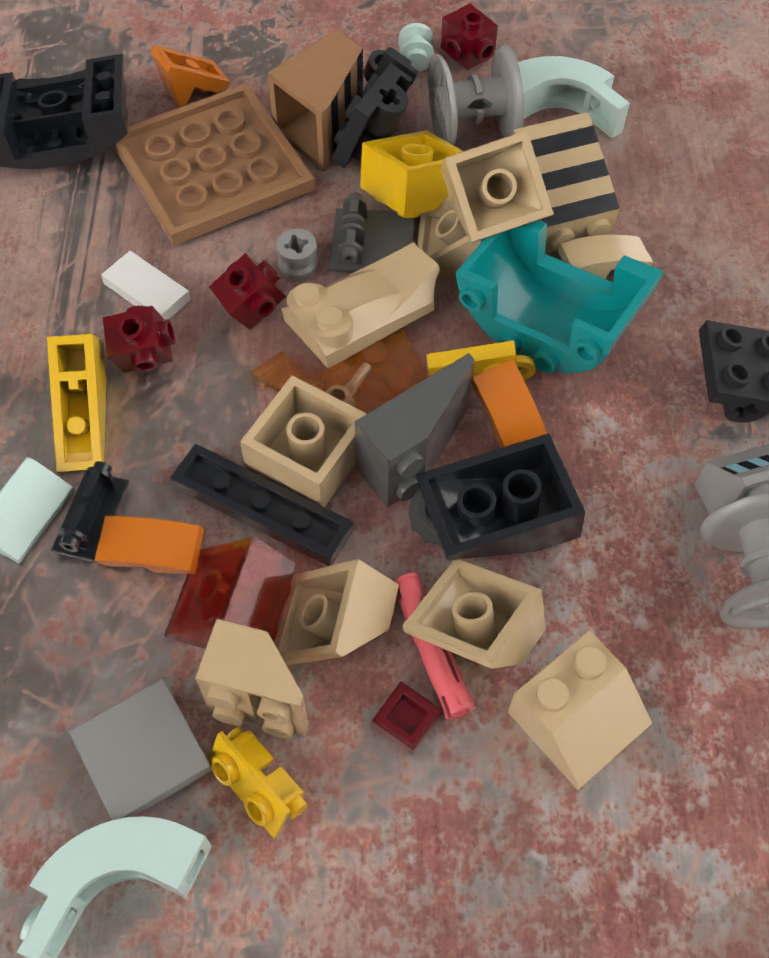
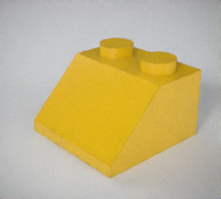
M427 130L362 142L360 188L375 197L376 201L384 203L396 211L403 218L419 217L420 213L437 210L449 195L440 167L446 157L464 151Z

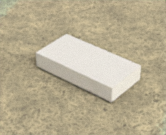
M132 251L126 253L101 274L104 285L134 306L152 305L164 319H170L191 300L190 293L186 288Z

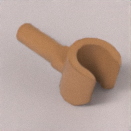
M364 362L344 386L339 384L332 385L325 392L337 399L345 398L343 402L356 407L353 396L372 370L371 365Z

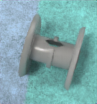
M508 44L497 48L492 62L491 77L479 78L477 74H470L467 80L453 82L451 72L444 58L440 54L431 56L428 89L431 118L436 136L454 146L457 139L459 121L471 120L473 124L482 123L483 118L493 116L496 117L499 130L504 138L511 136L513 129L523 127L524 94L522 78L515 53Z
M769 492L745 497L720 507L706 517L700 527L703 540L711 546L721 550L744 552L745 557L741 560L740 566L742 573L748 577L750 576L752 584L727 597L719 610L722 622L733 627L748 629L769 628Z

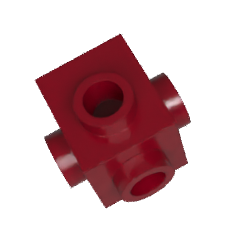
M469 3L442 17L440 48L468 71L494 57L498 25Z
M244 253L237 261L230 264L226 271L209 286L228 314L249 330L264 317L269 316L276 309V306L287 297L276 284L281 277L266 260L258 264L247 253Z
M152 305L132 306L126 312L102 317L107 358L124 373L134 370L140 372L152 371L158 368L159 364L173 361L171 345H174L176 342L173 326L170 320L164 319Z

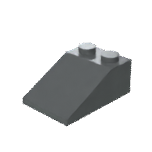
M469 353L355 421L356 470L387 508L399 500L407 501L411 499L414 493L420 489L416 480V474L434 468L468 409L475 360Z

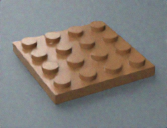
M247 83L128 126V134L113 145L173 246L316 190L315 178Z

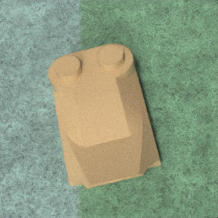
M412 242L385 258L324 287L315 283H302L296 286L287 296V306L281 308L284 321L323 364L330 368L435 310L434 288L440 268L429 255Z

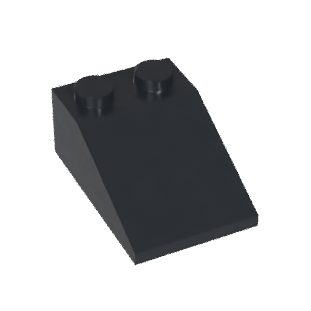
M550 433L416 474L418 486L446 560L536 552L581 537L586 512Z

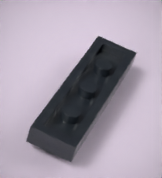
M194 444L170 477L172 487L327 566L333 565L354 531L353 521L198 444Z

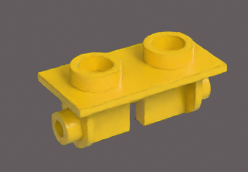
M237 727L227 736L223 731L219 732L208 758L215 777L221 784L229 786L244 803L245 810L250 819L256 825L263 826L275 839L279 835L288 815L291 819H295L307 808L308 804L303 799L305 792L281 766L267 776L262 772L263 769L272 764L274 758L251 730L244 732L241 727Z

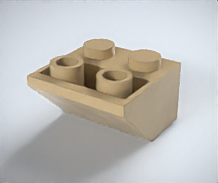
M217 619L195 677L208 710L213 712L212 716L220 722L234 726H241L243 721L262 725V730L265 733L282 739H291L292 734L306 737L309 726L304 696L269 633Z

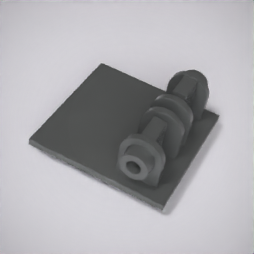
M357 192L350 193L343 201V209L336 208L329 271L353 273L413 242L414 218H403L395 211L367 210V202L363 195Z

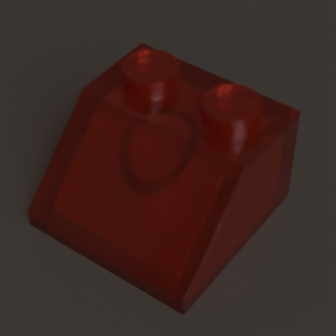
M254 536L200 549L195 574H187L164 636L173 641L206 649L217 619L267 631L274 641L277 633L276 625L284 601L291 592V580L297 564Z

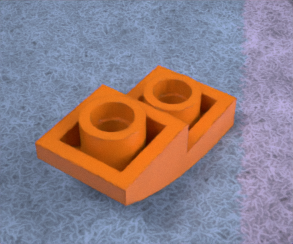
M513 358L472 378L471 384L491 420L490 428L501 448L547 434L534 400Z
M105 516L94 561L106 567H145L154 573L195 574L204 528L200 525L154 518Z

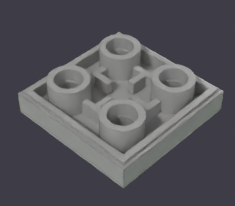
M164 679L68 731L111 820L135 817L212 771L208 760Z

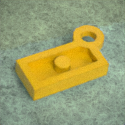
M514 340L426 354L429 376L468 353L475 359L472 378L512 358L517 368L522 367L519 371L524 380L531 378L536 371L535 362L531 357L516 355Z

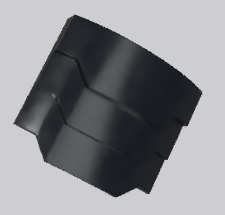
M123 54L87 59L84 70L59 77L19 78L16 80L13 72L0 74V167L44 169L69 165L96 156L128 134V111L126 108L125 59Z

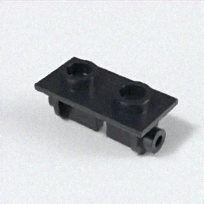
M96 461L93 467H88L51 552L97 563L94 560L105 516L117 515L129 486V480L113 477L111 475L112 467L101 461Z

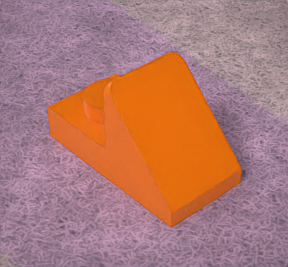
M153 45L151 49V54L163 86L178 108L186 106L194 89L202 93H207L208 91L221 93L226 91L230 83L213 60Z

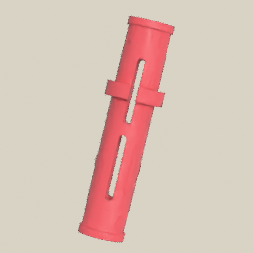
M417 572L404 574L394 580L399 584L396 599L401 607L405 621L427 595L421 577ZM412 636L432 686L439 698L446 720L450 721L461 718L475 710L476 704L466 687L453 653Z

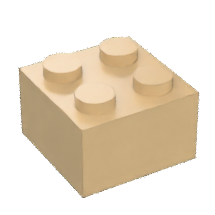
M291 376L240 441L245 468L325 507L356 464L355 421L366 415V413Z

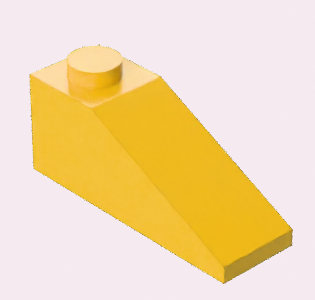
M94 334L47 337L56 472L86 470L88 467H93L96 461L104 462L106 419L104 343Z

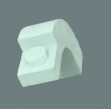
M543 56L518 62L523 84L524 119L543 109L565 108L580 114L588 112L592 123L610 138L623 132L630 103L612 89L614 75L590 62L563 56Z
M145 816L111 820L80 833L60 847L46 861L30 883V887L47 896V899L42 907L37 906L27 917L20 933V939L23 942L16 953L26 958H58L88 903L102 890L121 881L134 879L150 881L187 898L212 848L210 842L205 835L186 826L166 819Z

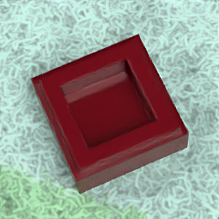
M400 681L372 719L371 726L411 755H414L442 715L443 709Z

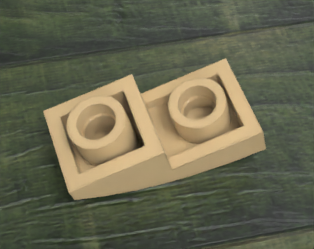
M616 234L588 236L560 243L557 249L563 262L603 279H606L612 269L615 270V266L623 255L650 266L654 263L641 239L637 236Z

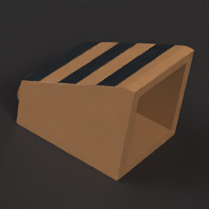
M337 29L268 72L272 119L291 146L324 172L334 162L331 159L338 146L333 142L334 137L342 124L349 121L344 116L348 106L356 95L363 98V48Z

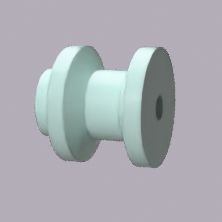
M422 23L406 25L398 36L399 53L411 60V66L419 72L429 68L431 56L435 54L433 32L427 25Z

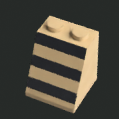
M588 112L513 129L512 135L528 131L554 213L552 216L540 219V221L547 223L545 254L557 251L560 243L573 239L613 234L620 207Z

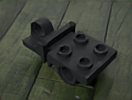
M388 47L386 51L376 50L370 54L363 71L364 77L368 82L362 93L364 97L361 98L358 95L354 97L344 115L349 121L342 124L334 137L333 142L338 146L331 160L342 168H345L352 158L361 162L362 142L392 137L408 105L406 92L414 83L419 71L411 66V60L392 47Z
M706 320L698 331L709 402L723 404L725 417L733 422H752L764 417L769 413V331Z

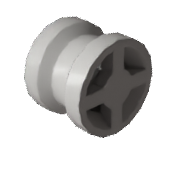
M299 228L283 232L276 241L280 273L288 280L304 281L311 278L318 268L315 237L309 231Z

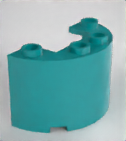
M540 220L485 238L456 271V281L460 292L459 300L495 343L514 340L516 355L531 357L535 362L536 368L547 374L553 372L581 373L600 365L656 290L664 273L662 270L623 255L615 266L613 282H610L546 255L547 223Z

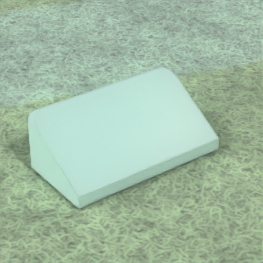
M29 457L23 461L0 491V554L19 564L74 492V488Z

